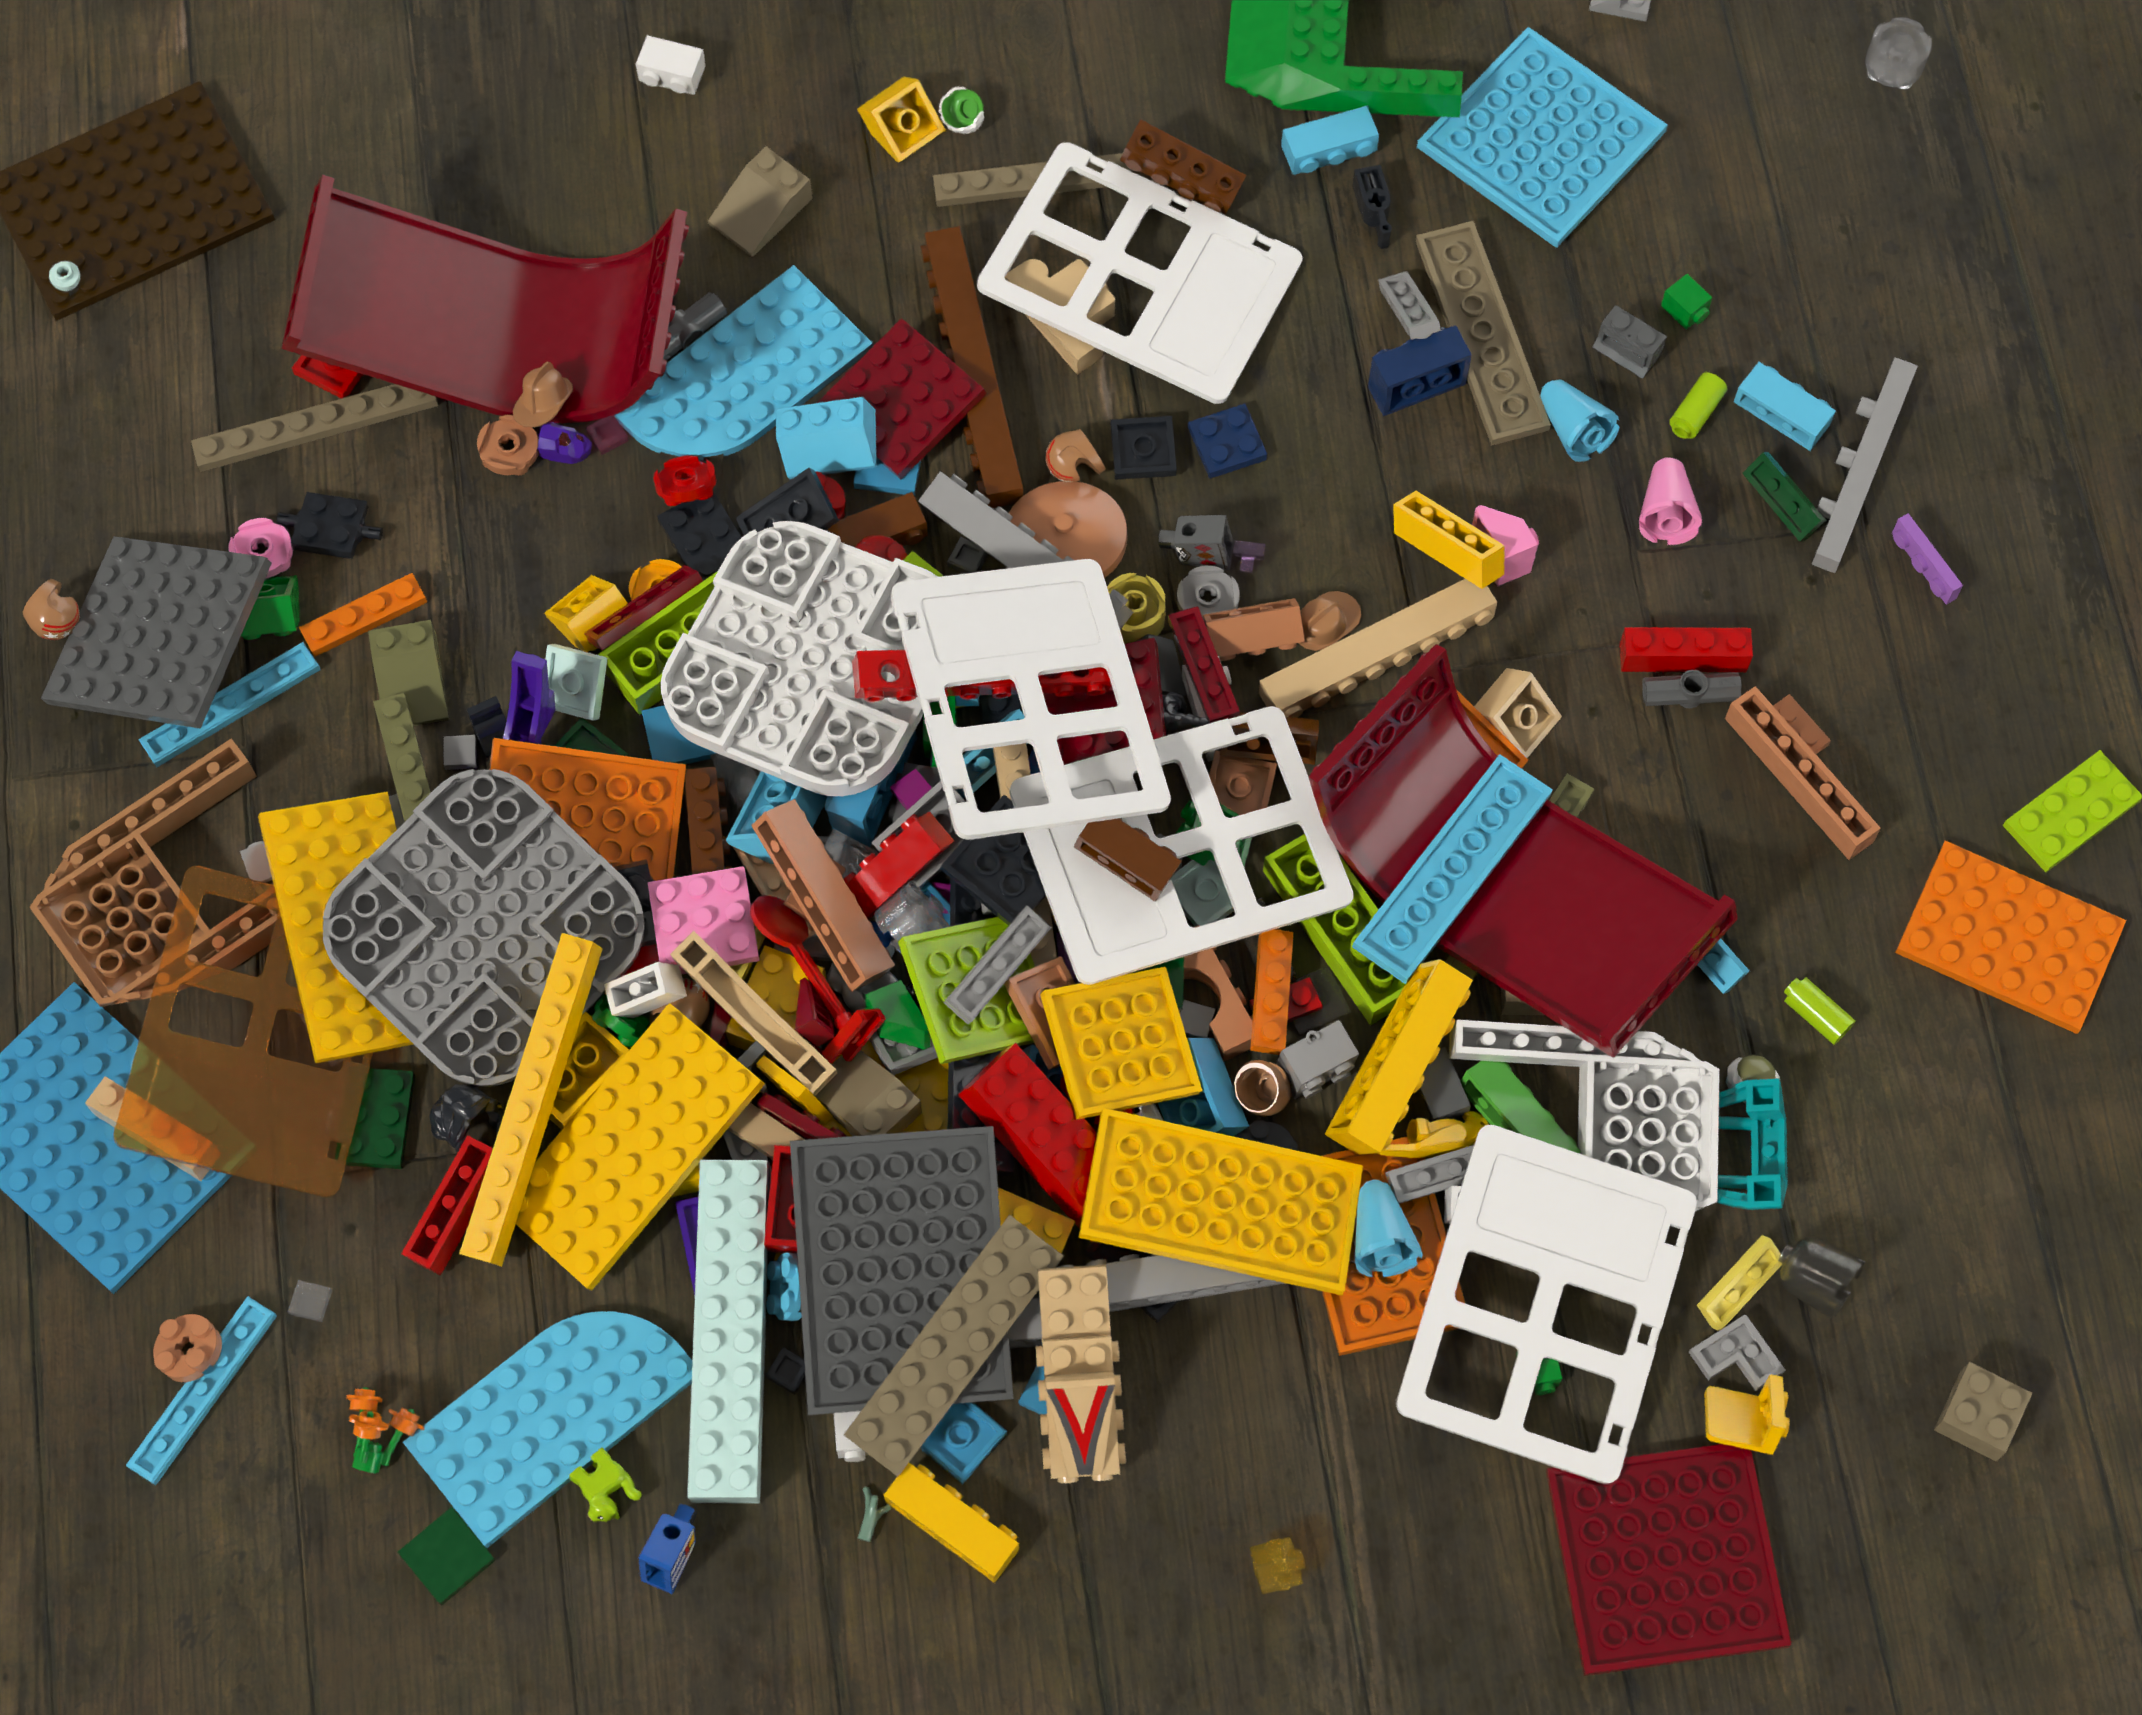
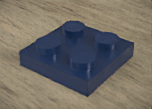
M1246 404L1188 422V430L1209 479L1267 460V452Z

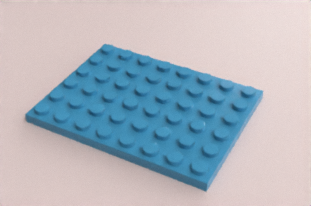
M75 982L0 1053V1189L113 1294L258 1150L252 1142L103 1007H100ZM105 1076L214 1144L221 1155L202 1181L194 1178L92 1113L85 1102Z

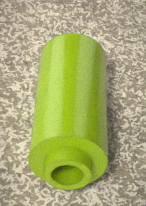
M1708 372L1701 374L1670 419V425L1675 435L1683 439L1696 437L1727 392V385L1721 378Z
M1807 977L1802 981L1798 978L1794 979L1784 991L1787 995L1784 1002L1833 1045L1838 1043L1856 1022L1855 1019Z

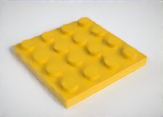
M1166 967L1125 974L1091 985L1079 983L1044 990L1040 994L1076 1120L1101 1115L1103 1108L1121 1111L1193 1096L1202 1091Z

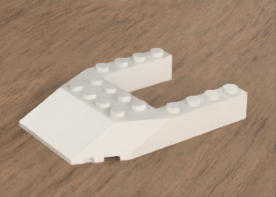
M1471 1020L1455 1021L1450 1031L1449 1059L1580 1067L1578 1149L1581 1151L1580 1154L1687 1189L1696 1197L1697 1205L1695 1211L1717 1202L1719 1069L1697 1059L1694 1054L1683 1048L1676 1047L1655 1032L1637 1031L1619 1053L1612 1058L1563 1026ZM1450 1186L1445 1190L1444 1224H1450L1461 1186Z

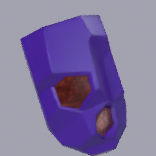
M547 422L542 425L538 441L540 457L550 461L574 464L582 462L590 454L592 449L591 441L586 435L576 431L575 428L558 425L554 422Z

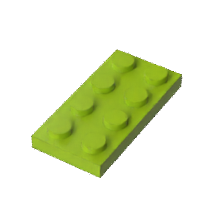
M2099 750L2007 819L2003 826L2047 873L2142 800V794Z

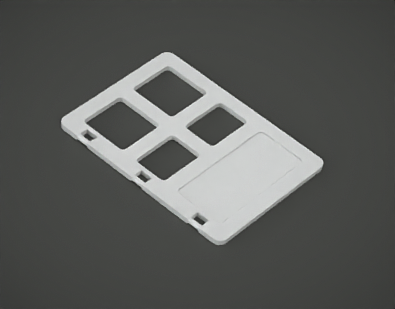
M1065 142L1057 146L978 277L977 287L982 294L1207 401L1221 404L1228 399L1300 268L1302 254L1276 239L1272 240L1253 228L1193 200L1189 201L1168 188L1110 161H1104L1072 143ZM1091 162L1104 169L1102 173L1086 167L1087 164ZM1075 171L1129 198L1105 240L1098 241L1044 215L1043 212L1067 172ZM1174 201L1187 207L1185 212H1182L1169 205ZM1149 209H1156L1191 227L1167 270H1160L1126 254L1124 251ZM1030 235H1037L1091 262L1066 306H1059L1005 280L1006 274ZM1257 240L1271 248L1267 252L1254 246L1253 243ZM1113 273L1126 277L1154 292L1129 336H1122L1086 317L1109 276Z
M1082 559L901 581L892 587L891 601L900 626L901 637L919 703L922 706L925 725L942 787L948 801V809L955 833L960 838L970 840L1160 813L1168 808L1171 801L1170 792L1101 566L1096 561ZM915 616L918 629L909 630L906 617ZM1103 667L1108 671L1118 706L1052 715L1048 712L1038 676ZM1007 679L1015 683L1024 719L961 728L954 725L944 690L946 687ZM939 701L942 714L932 715L929 702ZM1124 731L1130 744L1143 790L1085 799L1074 798L1057 739ZM1016 744H1031L1034 748L1049 803L986 813L980 812L976 805L962 753ZM963 788L966 802L956 803L953 790Z
M1274 706L1154 739L1161 766L1172 762L1180 766L1201 821L1200 827L1168 837L1158 838L1153 832L1147 814L1122 818L1123 822L1132 828H1139L1146 832L1150 840L1160 847L1166 846L1173 850L1178 859L1206 850L1212 852L1235 911L1233 917L1196 928L1190 927L1172 880L1168 882L1154 902L1073 847L1087 823L1023 832L1076 978L1086 985L1095 984L1346 908L1353 900L1352 887L1338 851L1322 822L1308 774L1285 715L1279 708ZM1247 722L1250 731L1235 735L1232 726ZM1266 737L1273 750L1291 800L1227 818L1221 809L1202 759V754L1255 738ZM1130 746L1064 765L1072 795L1076 799L1138 791L1133 779V774L1138 771ZM1041 772L1018 778L1011 784L1009 794L1014 808L1049 803ZM1299 824L1303 828L1325 888L1262 907L1257 903L1235 843L1246 838Z
M1486 1125L1481 1128L1474 1143L1396 1400L1398 1412L1404 1417L1603 1484H1609L1617 1480L1622 1469L1628 1442L1656 1350L1655 1347L1683 1255L1686 1238L1697 1205L1695 1195L1687 1189L1495 1125ZM1669 1226L1680 1229L1676 1246L1665 1243ZM1468 1252H1475L1538 1274L1539 1283L1527 1322L1521 1323L1455 1299V1291ZM1570 1284L1635 1307L1636 1315L1624 1355H1616L1557 1335L1552 1331V1324L1564 1285ZM1641 1324L1652 1328L1647 1345L1636 1342ZM1451 1325L1514 1346L1517 1349V1358L1497 1420L1432 1400L1426 1396V1387L1445 1326ZM1543 1358H1550L1614 1381V1392L1595 1453L1530 1433L1524 1429L1523 1423ZM1613 1424L1623 1427L1618 1446L1608 1443Z

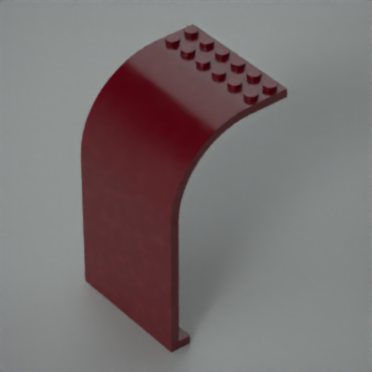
M322 175L315 186L281 349L499 416L513 415L515 404L523 393V379L525 375L531 370L541 368L545 362H550L554 369L563 378L568 379L573 386L571 395L567 398L557 415L549 421L554 423L586 422L618 414L636 403L647 390L652 389L655 380L663 376L667 361L663 359L664 350L668 348L671 340V333L667 332L668 325L673 320L676 309L675 305H672V301L680 285V279L676 278L677 271L684 260V252L681 251V246L689 230V225L685 224L686 211L675 208L655 235L634 250L601 258H563L515 248L333 188L335 178Z
M1435 644L1427 653H1424L1419 658L1417 664L1406 675H1403L1398 680L1396 686L1377 702L1375 708L1355 725L1354 730L1343 741L1336 744L1332 753L1321 764L1315 766L1308 778L1322 822L1335 847L1364 885L1384 904L1498 756L1484 741L1467 716L1458 697L1447 651L1440 645ZM1547 799L1439 940L1436 947L1614 1058L1736 922L1738 916L1735 900L1726 895H1723L1719 901Z

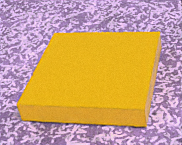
M763 1055L756 1063L758 1065L757 1068L784 1096L801 1109L816 1116L822 1125H826L833 1117L807 1087Z

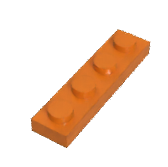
M410 573L300 626L299 629L313 656L316 657L427 603V600L413 573Z
M1274 929L1259 934L1250 1051L1280 1055L1281 1051L1286 1048L1293 932Z

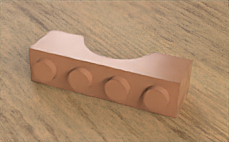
M1214 947L1184 956V979H1194L1203 982L1214 991L1219 1000L1220 1009L1215 1018L1209 1023L1208 1035L1210 1038H1214L1224 1062L1251 1048L1253 1015H1248L1244 1007L1246 1005L1245 997L1239 987L1234 989L1229 980L1231 978L1229 967L1224 960H1218L1214 952L1217 948Z

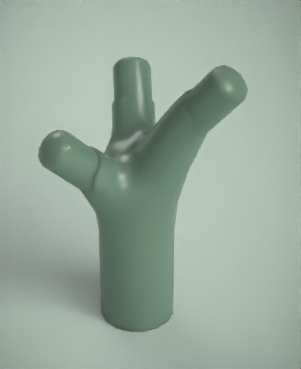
M864 1487L865 1514L858 1539L871 1542L877 1521L883 1514L891 1510V1506L887 1504L878 1509V1496H872L870 1488Z

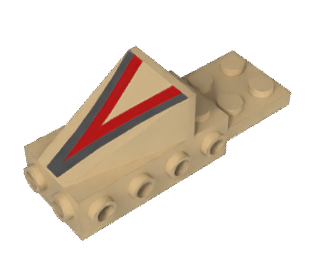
M1106 1265L1038 1269L1042 1346H1036L1037 1367L1044 1366L1045 1380H1038L1039 1401H1046L1047 1414H1040L1041 1435H1048L1049 1448L1042 1449L1043 1468L1050 1469L1051 1479L1058 1478L1059 1483L1078 1482V1477L1092 1476L1094 1481L1113 1479V1474H1120L1119 1464H1126L1125 1444L1118 1443L1117 1430H1124L1123 1411L1122 1409H1116L1115 1396H1121L1120 1375H1114L1113 1362L1119 1361L1118 1341H1111Z

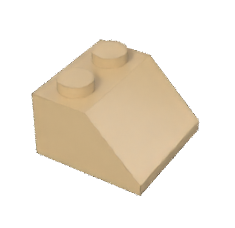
M1509 668L1505 669L1474 706L1526 758L1529 757L1562 717L1531 672Z

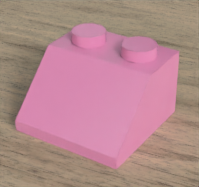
M1482 505L1476 507L1472 526L1505 545L1504 575L1495 581L1497 586L1531 573L1537 546L1539 545L1538 536L1534 529H1529L1522 518Z

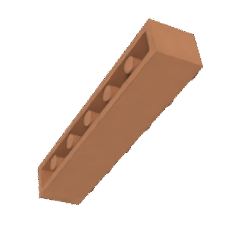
M1756 686L1730 704L1725 720L1848 860L1874 842L1881 829L1880 826Z
M793 799L762 814L751 826L850 991L853 992L880 979L895 964L891 959L890 953L875 933L872 923L866 918L857 903L855 895L849 890L843 880L838 867L826 852L823 842L817 837L808 822L805 812L799 807L796 800Z

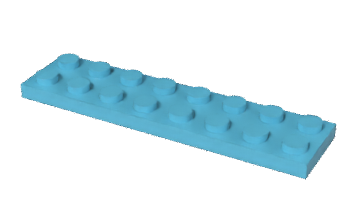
M1499 754L1353 942L1352 948L1404 984H1407L1419 964L1423 963L1551 796L1553 789Z

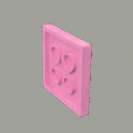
M744 866L648 882L659 962L678 965L670 954L693 931L729 966L760 961L754 922L750 916L751 903ZM680 967L681 974H685L686 972Z

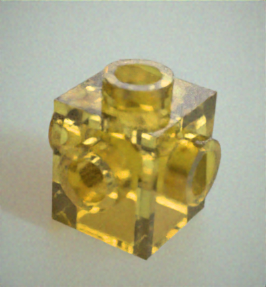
M1290 1537L1272 1539L1267 1543L1250 1547L1255 1576L1262 1594L1285 1591L1291 1587L1303 1584L1300 1570L1306 1569L1301 1549L1295 1550Z

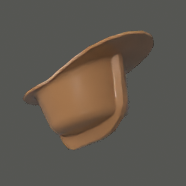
M545 362L541 368L531 370L523 379V393L513 409L515 421L524 427H538L551 421L573 391L572 383L568 379L563 378L550 362Z
M1332 591L1308 602L1300 610L1305 642L1298 644L1305 649L1318 651L1338 642L1353 631L1361 618V609L1356 599L1347 593Z

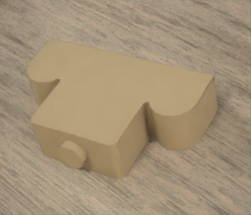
M1029 259L1008 272L1005 280L1063 307L1070 301L1087 272L1088 266L1078 259L1052 277H1048V268L1045 263L1037 259ZM1106 283L1086 316L1089 320L1099 325L1104 324L1115 315V297L1108 290ZM1026 315L1077 375L1102 357L1104 351Z

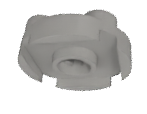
M1200 566L1191 570L1188 576L1179 583L1177 605L1180 611L1198 606L1202 617L1204 614L1237 609L1240 596L1239 587L1233 577L1231 579L1229 575L1225 574L1223 569L1216 566ZM1204 591H1210L1212 596H1217L1212 602H1205L1200 597L1204 596Z

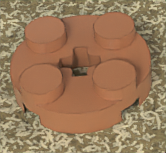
M513 415L499 417L500 420L492 424L488 422L481 429L477 438V448L482 464L497 474L524 475L539 455V440L533 427L519 425ZM509 440H513L515 447L511 450H504L501 444H507Z
M187 1314L176 1319L166 1320L160 1326V1334L154 1344L153 1356L156 1367L172 1380L177 1382L195 1381L204 1375L202 1372L209 1365L214 1366L218 1361L222 1350V1338L214 1325L205 1317ZM188 1342L194 1344V1347L188 1349L187 1354L184 1355L182 1352L183 1346Z

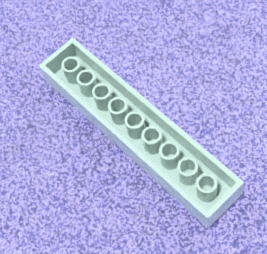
M700 1160L688 1499L691 1503H760L768 1252L765 1248L764 1240L770 1192V1167L767 1160Z

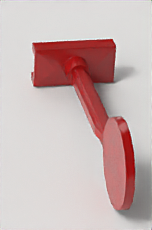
M769 895L757 897L750 907V916L754 925L772 942L790 949L797 963L834 1018V1024L839 1032L824 1049L822 1055L829 1063H833L840 1054H842L846 1062L852 1061L885 1021V1016L880 1009L856 1010L853 1015L847 1012L808 951L802 945L809 936L805 919L783 904L785 901L778 897Z

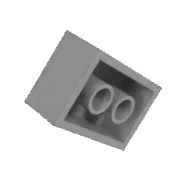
M941 781L871 842L881 852L883 849L879 845L893 833L898 836L904 830L900 826L913 814L920 817L928 811L932 813L954 839V842L909 883V886L916 892L942 871L940 869L941 865L964 840L955 833L948 809V801ZM956 789L953 790L956 803L966 802Z

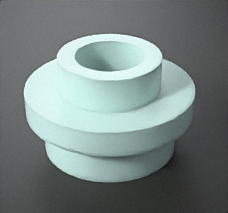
M59 262L51 268L49 279L55 288L62 291H70L78 285L80 271L72 262Z

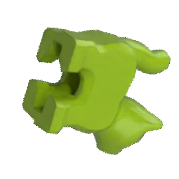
M601 1447L591 1456L593 1461L591 1465L597 1468L593 1473L589 1474L582 1466H579L569 1474L570 1480L578 1484L584 1497L589 1501L588 1517L593 1522H608L613 1518L619 1520L617 1506L608 1495L623 1487L628 1498L637 1501L642 1496V1493L635 1488L632 1478L624 1468L613 1461L611 1456Z

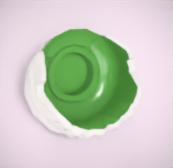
M955 87L948 91L941 99L939 105L940 118L949 130L969 134L980 128L984 120V104L981 97L974 91L968 90L965 87Z

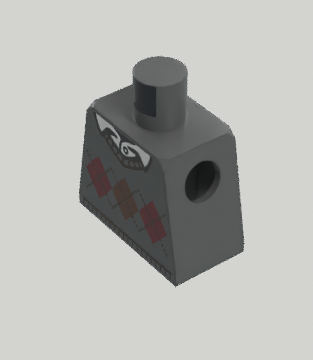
M1226 515L1180 516L1177 519L1176 531L1160 530L1159 548L1175 549L1179 563L1198 567L1216 566L1230 571L1234 542Z

